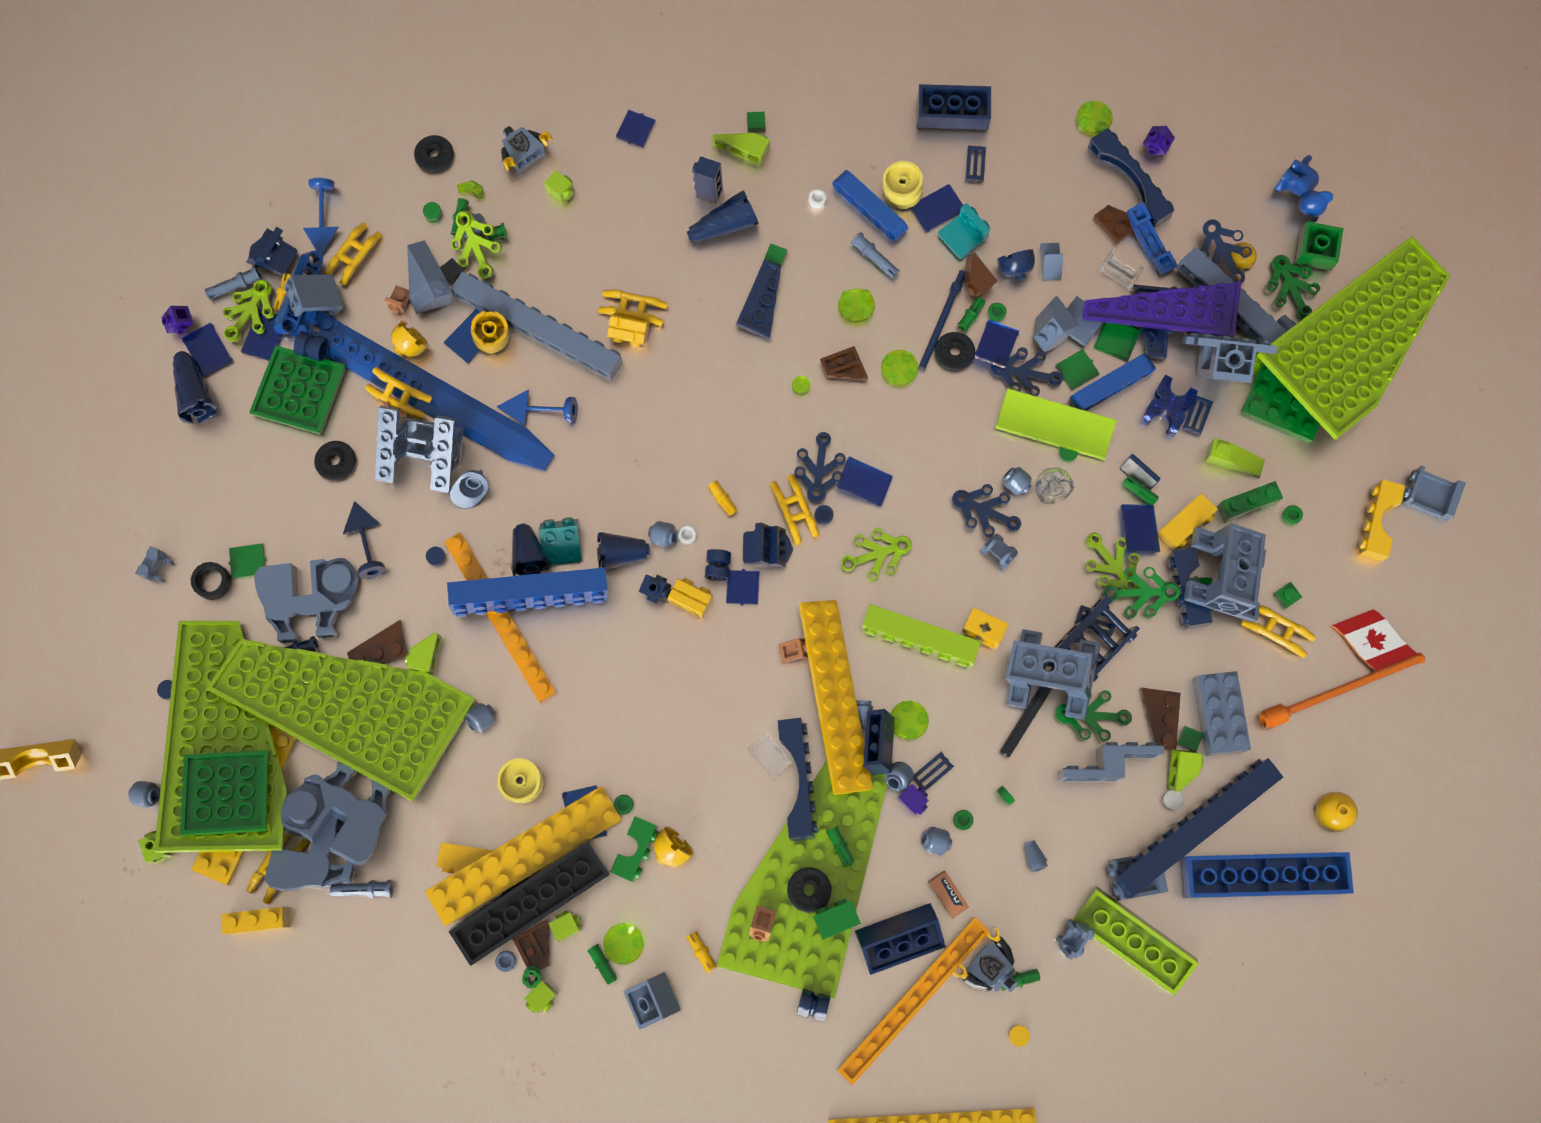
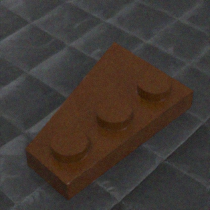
M402 621L395 622L348 651V659L380 664L405 659L409 652Z
M1140 688L1153 742H1157L1158 746H1164L1165 751L1176 749L1181 693Z

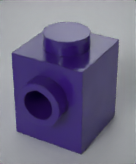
M913 784L897 798L913 816L916 813L921 815L928 808L926 805L929 801L926 798L928 794L921 787L917 789Z

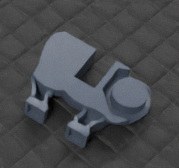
M347 559L311 560L312 594L298 596L297 567L292 563L259 567L255 572V587L264 607L266 620L277 632V641L282 644L294 643V641L300 642V636L294 632L290 624V619L296 615H317L316 636L318 638L339 637L338 632L334 628L339 611L346 609L351 603L359 582L356 570Z
M338 761L336 771L323 779L316 774L304 778V783L285 798L281 809V820L285 828L301 834L311 842H314L331 815L345 823L331 843L330 851L348 862L359 866L367 862L375 851L380 827L387 816L386 797L389 796L391 790L373 780L371 782L372 796L367 800L358 801L351 792L344 789L350 783V779L355 777L357 773L354 769Z
M331 815L315 841L312 842L309 853L286 849L272 851L264 878L269 887L282 891H295L311 887L325 889L341 881L351 884L356 864L347 861L342 865L335 866L330 864L328 859L332 853L330 845L345 822ZM285 828L284 833L302 836L301 834L288 830L287 828Z

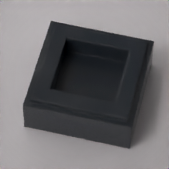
M453 258L440 267L450 284L457 280L460 274L464 272Z

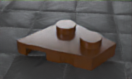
M1107 205L1093 217L1116 244L1134 232L1127 212Z
M855 346L820 359L827 378L868 380L867 373Z
M548 919L513 938L526 967L534 965L542 970L550 965V926L548 924L550 922Z

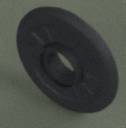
M427 136L416 145L414 158L422 169L430 172L440 171L446 168L452 161L453 147L442 136ZM432 150L438 151V155L435 157L429 156V153Z
M949 332L941 336L937 341L935 356L944 368L955 371L962 370L968 367L974 360L975 346L967 335L960 332ZM957 347L960 350V354L952 355L950 349Z
M330 441L318 449L314 458V465L318 474L323 478L340 480L352 472L356 457L353 449L347 443ZM338 456L340 458L339 463L331 465V458Z
M812 867L796 871L791 876L787 886L788 898L792 905L798 910L812 913L825 907L830 900L832 892L828 877L821 870ZM812 884L815 887V893L812 896H807L804 893L803 888L805 885Z

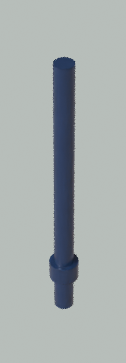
M959 270L955 282L951 284L950 294L918 366L921 370L926 369L955 298L962 289L961 284L965 277V271Z

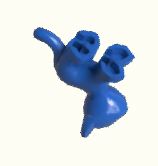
M1307 155L1303 158L1302 162L1297 159L1294 160L1273 190L1278 192L1288 190L1301 197L1299 200V210L1309 220L1316 222L1319 216L1325 212L1328 203L1333 200V194L1330 191H1314V188L1319 183V175L1316 170L1309 166L1312 156Z

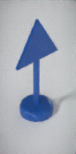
M312 178L308 180L309 187L319 191V227L303 229L316 251L320 252L323 256L339 228L324 227V192L333 190L335 182L327 178Z
M529 389L497 406L524 426L526 424L527 410L563 412L565 420L569 423L576 421L578 413L575 397H567L564 407L528 406Z

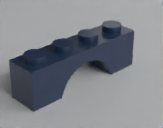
M1196 548L1172 551L1168 555L1167 564L1173 574L1171 582L1176 583L1180 588V595L1176 599V603L1181 609L1180 622L1184 625L1185 629L1208 626L1213 622L1210 608L1184 600L1186 582L1189 581L1191 573L1200 566Z

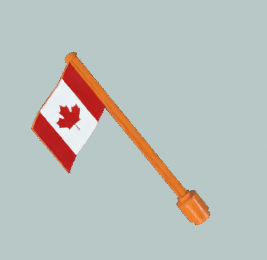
M1374 609L1334 624L1331 627L1346 639L1356 654L1375 672L1287 707L1280 703L1267 708L1259 714L1260 723L1264 728H1274L1289 722V717L1293 713L1420 662L1423 664L1425 656L1420 652L1416 653L1406 644L1389 622Z

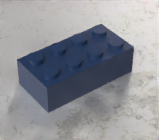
M919 84L917 94V128L989 129L991 122V86Z

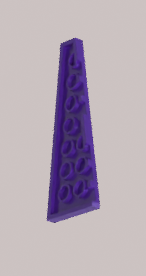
M1242 281L1085 300L1082 320L1234 337Z

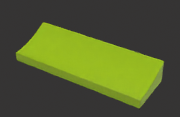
M1007 388L995 429L1105 460L1117 420Z
M1097 886L1094 887L1073 919L1077 923L1080 921L1093 928L1095 931L1094 938L1174 996L1199 964L1195 956Z

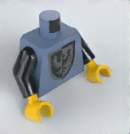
M511 126L506 127L503 130V134L506 137L502 140L504 147L501 149L502 162L506 170L509 171V168L514 166L516 171L519 172L545 154L543 144L547 146V141L553 140L549 132L538 133L526 130L523 127L514 131Z
M992 926L996 930L995 936H990L987 931L986 934L995 941H990L967 968L963 965H957L962 970L961 974L958 975L955 971H952V973L956 977H962L963 981L975 990L986 992L993 990L998 992L1003 986L1009 992H1012L1018 984L1011 977L1015 973L1013 953L1003 937H999V930Z

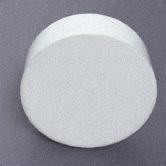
M821 189L812 190L808 198L809 204L813 208H822L826 204V193Z
M690 525L682 526L678 531V539L684 545H691L697 539V532Z
M1170 790L1163 795L1162 802L1167 809L1177 810L1182 807L1184 798L1180 792Z

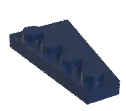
M764 259L736 322V326L767 340H770L781 266Z
M1136 284L1133 285L1134 295L1170 289L1156 286ZM1140 327L1145 353L1148 357L1165 360L1167 358L1168 334L1163 329Z

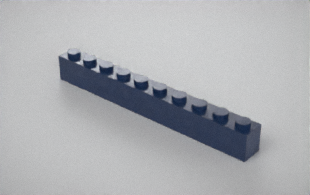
M1260 758L1250 765L1252 769L1248 772L1244 770L1239 773L1234 783L1230 781L1221 788L1222 792L1219 795L1214 793L1207 798L1206 801L1208 803L1205 806L1199 805L1193 809L1191 817L1187 818L1185 816L1176 823L1178 825L1177 828L1174 830L1170 828L1162 834L1163 839L1159 842L1155 840L1147 846L1148 850L1144 854L1139 852L1132 857L1131 860L1133 862L1130 865L1124 864L1116 870L1118 874L1113 879L1128 898L1135 896L1284 778L1269 758L1262 761Z

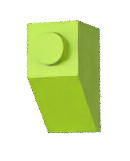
M432 633L410 648V653H407L405 658L406 667L410 670H420L433 674L442 636L438 633Z
M1172 749L1167 788L1180 792L1200 774L1203 767V754L1195 751Z

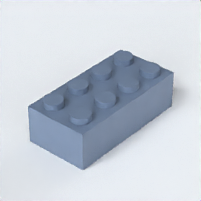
M1238 672L1205 674L1193 678L1201 733H1203L1202 739L1205 756L1241 753L1251 750Z

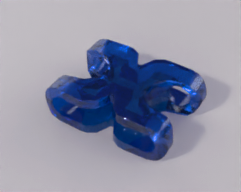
M1165 375L1154 393L1155 399L1146 408L1141 421L1149 424L1153 417L1158 415L1164 416L1169 423L1167 434L1174 437L1185 420L1184 412L1193 404L1198 390L1191 387L1185 395H1175L1170 388L1173 379Z

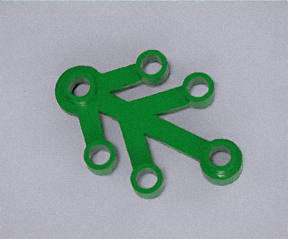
M1277 255L1271 262L1274 272L1266 284V288L1268 291L1274 292L1279 287L1278 279L1282 275L1284 282L1279 295L1274 300V305L1282 308L1287 302L1286 296L1288 291H1290L1298 307L1295 316L1301 321L1312 313V309L1310 306L1305 305L1298 288L1307 291L1310 295H1316L1321 289L1318 283L1308 284L1292 277L1290 272L1300 275L1302 279H1309L1313 271L1310 267L1301 268L1291 264L1289 258L1284 255ZM1311 287H1315L1317 291H1313ZM1278 299H1281L1283 303H1279Z
M1128 567L1124 570V576L1127 579H1131L1140 588L1117 589L1115 586H1107L1103 590V596H1108V590L1114 591V595L1109 597L1112 601H1115L1118 597L1140 596L1132 606L1126 607L1125 614L1129 618L1135 617L1137 611L1152 596H1160L1153 605H1148L1145 608V614L1148 617H1154L1157 614V610L1166 601H1174L1179 597V586L1174 582H1165L1156 574L1154 568L1146 567L1143 571L1144 576L1149 579L1151 578L1160 587L1151 588L1136 574L1133 568ZM1148 569L1153 570V574L1151 576L1146 575V571ZM1128 570L1133 571V575L1131 577H1128L1126 575V572ZM1173 588L1174 591L1173 594L1168 595L1166 590ZM1133 608L1135 610L1134 614L1128 615V609ZM1149 608H1154L1152 615L1147 613Z
M1107 690L1100 692L1098 698L1088 706L1086 719L1084 720L1102 742L1108 741L1111 738V733L1103 729L1095 720L1116 721L1120 726H1126L1132 721V715L1128 710H1120L1117 713L1094 712L1103 703L1111 700V693ZM1103 693H1106L1108 695L1107 700H1104L1102 698ZM1067 704L1059 705L1055 710L1056 719L1060 723H1068L1078 733V737L1081 740H1088L1091 737V731L1083 728L1076 718L1064 717L1062 711L1066 710ZM1122 714L1127 715L1128 718L1126 721L1122 720ZM1082 731H1086L1088 733L1087 738L1082 737ZM1102 732L1107 733V739L1101 737Z

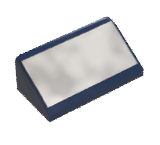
M1131 454L1120 467L1123 473L1127 476L1130 475L1142 485L1145 484V487L1149 490L1160 481V477L1134 454Z

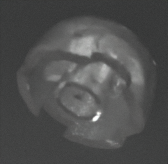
M1059 467L1044 469L1035 480L1036 494L1040 501L1045 504L1055 503L1054 500L1060 497L1065 499L1074 490L1072 478L1067 471Z

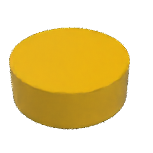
M1015 1025L1009 1030L1008 1037L1013 1045L1022 1047L1029 1042L1030 1034L1024 1026Z

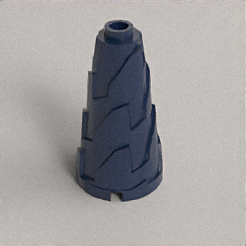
M742 190L710 211L709 214L702 217L698 222L688 227L687 235L691 242L695 241L697 243L756 226L759 222L745 191Z
M185 351L177 352L173 356V375L179 419L193 424L194 419H197L198 423L205 422L217 414V405L213 401L201 373L197 370L193 357Z

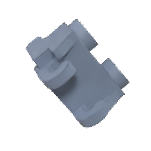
M994 534L984 544L980 552L986 555L989 551L1001 560L998 566L1003 571L1018 555V551L1016 548L1006 545L1001 535Z
M151 546L135 574L150 581L155 578L162 582L164 578L158 576L157 573L163 562L172 564L173 561L165 558L166 553Z
M1068 919L1066 922L1069 926L1064 936L1058 935L1056 940L1061 945L1060 950L1065 956L1073 959V957L1077 958L1083 955L1084 946L1088 940L1094 938L1095 931L1087 924L1080 921L1077 923L1072 919Z

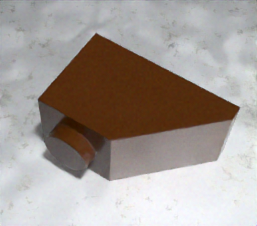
M974 252L966 257L964 284L967 286L969 294L976 298L991 288L997 282V279Z

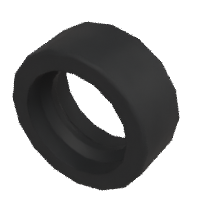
M205 562L197 566L190 578L191 587L194 592L209 600L223 597L231 586V576L228 570L214 562ZM210 570L218 571L222 578L219 587L212 592L203 590L201 587L203 575Z

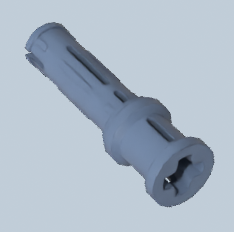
M862 232L854 237L851 245L856 246L864 257H869L891 279L897 276L896 273L898 274L900 270L875 249V244L873 242L870 243Z
M254 265L252 269L243 273L238 272L235 277L204 290L209 300H212L236 288H246L248 284L262 280V276Z
M371 880L363 884H332L330 886L331 897L368 895L370 898H375L376 896L392 898L394 892L392 880H387V882Z

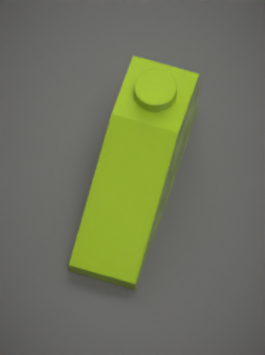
M756 133L713 134L712 145L762 166L770 150V139L765 135H758Z
M1214 438L1208 446L1204 462L1260 478L1265 460L1234 443Z

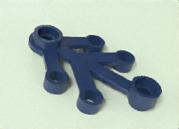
M1214 219L1208 220L1203 225V233L1206 237L1200 251H1206L1207 257H1209L1208 250L1212 240H1214L1216 248L1211 261L1218 265L1222 255L1231 273L1230 277L1236 282L1234 276L1240 274L1241 279L1239 281H1242L1241 284H1243L1245 274L1237 269L1229 252L1248 258L1252 255V249L1248 246L1240 247L1223 242L1220 236L1232 237L1234 241L1238 242L1243 239V232L1222 228L1219 221ZM1211 225L1216 227L1214 232H1209ZM1240 232L1241 238L1235 239L1234 234ZM1249 249V255H1243V250Z
M1024 347L1019 348L1016 354L1008 359H996L991 364L992 374L996 377H1002L1009 386V389L1013 390L1012 387L1017 386L1019 388L1017 391H1021V384L1014 382L1010 374L1016 375L1027 389L1028 394L1038 397L1040 389L1038 386L1033 385L1028 378L1047 381L1048 385L1052 388L1059 387L1063 381L1062 374L1057 371L1049 374L1029 370L1038 363L1041 364L1045 361L1046 353L1043 351H1038L1035 357L1019 367L1011 365L1018 360L1026 359L1028 351ZM1019 352H1024L1025 356H1020ZM1042 355L1043 359L1040 360L1037 358V356ZM1002 365L1004 369L1000 370L997 366ZM1057 376L1059 380L1056 381L1052 377ZM1031 390H1036L1037 394H1032Z
M821 432L816 436V444L819 447L816 465L809 458L806 449L801 448L797 451V458L815 476L813 484L806 476L804 467L798 466L794 471L795 477L800 479L807 487V497L813 503L822 502L826 497V491L836 483L839 484L843 481V473L835 471L832 474V478L822 484V478L837 466L843 465L846 460L843 453H837L834 460L824 466L826 448L831 443V437L826 432ZM824 436L827 440L823 442L820 438ZM804 452L806 456L800 457L799 453ZM837 457H842V458H843V461H842V462H838V461L836 460V458H837ZM802 470L804 473L802 475H798L797 471ZM835 475H840V476H841V479H840V480H836V479L834 478V476H835ZM815 490L820 492L818 496L813 494Z
M985 484L981 489L969 493L965 490H958L953 494L952 503L955 507L962 510L967 529L973 530L977 526V520L972 517L969 507L976 510L983 528L982 533L986 538L992 537L995 532L994 527L989 524L987 516L1004 523L1009 532H1017L1020 529L1021 520L1017 516L1008 517L991 509V507L1009 503L1010 495L1007 492H1002L999 497L981 503L973 499L981 496H990L993 492V487L990 484ZM984 488H989L990 493H985ZM963 496L965 501H960L958 497ZM1001 496H1006L1008 500L1003 501ZM1015 520L1017 525L1013 526L1010 522ZM968 521H973L975 525L969 526ZM990 529L992 534H987L985 530Z

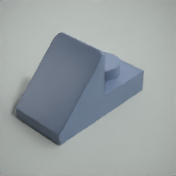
M1041 243L1040 254L1043 280H1061L1063 254H1060L1059 243Z

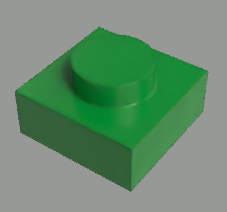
M1289 582L1273 593L1285 609L1302 598V595L1292 582Z

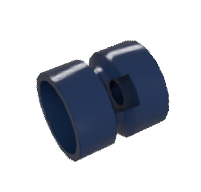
M300 331L294 341L293 350L296 355L309 356L310 359L322 362L328 353L329 340L321 336L314 337L311 333Z
M720 549L707 550L706 562L708 565L705 566L704 577L713 581H728L730 568L727 566L731 564V552Z
M803 989L796 1015L806 1018L812 1016L813 1020L825 1022L831 996L821 993L816 996L814 991Z

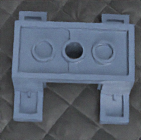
M1189 333V336H1183L1182 344L1200 345L1196 375L1212 379L1251 383L1256 352L1276 354L1277 346H1272L1271 341L1260 340L1259 344H1257V340L1240 338V342H1238V338L1220 336L1219 340V336Z
M378 407L375 480L394 483L396 481L397 462L404 456L432 461L430 467H432L430 490L449 493L451 491L452 473L461 464L464 428L456 427L455 418L437 415L435 423L399 417L400 409Z
M1233 523L1228 524L1215 533L1199 527L1193 530L1191 547L1211 553L1213 556L1223 555V559L1219 565L1217 581L1208 586L1192 580L1186 582L1184 600L1253 623L1258 621L1260 605L1258 596L1261 571L1265 563L1266 550L1264 546L1266 534Z
M1022 629L1020 641H1013L1006 673V680L1010 684L1006 704L1027 709L1031 687L1034 685L1064 690L1068 694L1065 716L1085 720L1101 645L1100 642L1080 639L1078 651L1041 645L1042 632ZM1046 666L1054 667V670L1046 672L1045 668Z

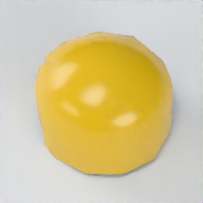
M1246 242L1234 244L1240 247L1248 246L1252 249V255L1248 258L1229 252L1238 270L1251 269L1257 260L1255 248ZM1244 249L1243 255H1249L1250 250Z

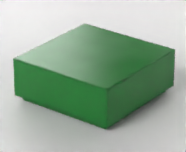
M765 111L747 112L748 132L766 131Z
M770 243L764 259L782 266L787 249Z
M1184 726L1177 745L1197 752L1203 733Z

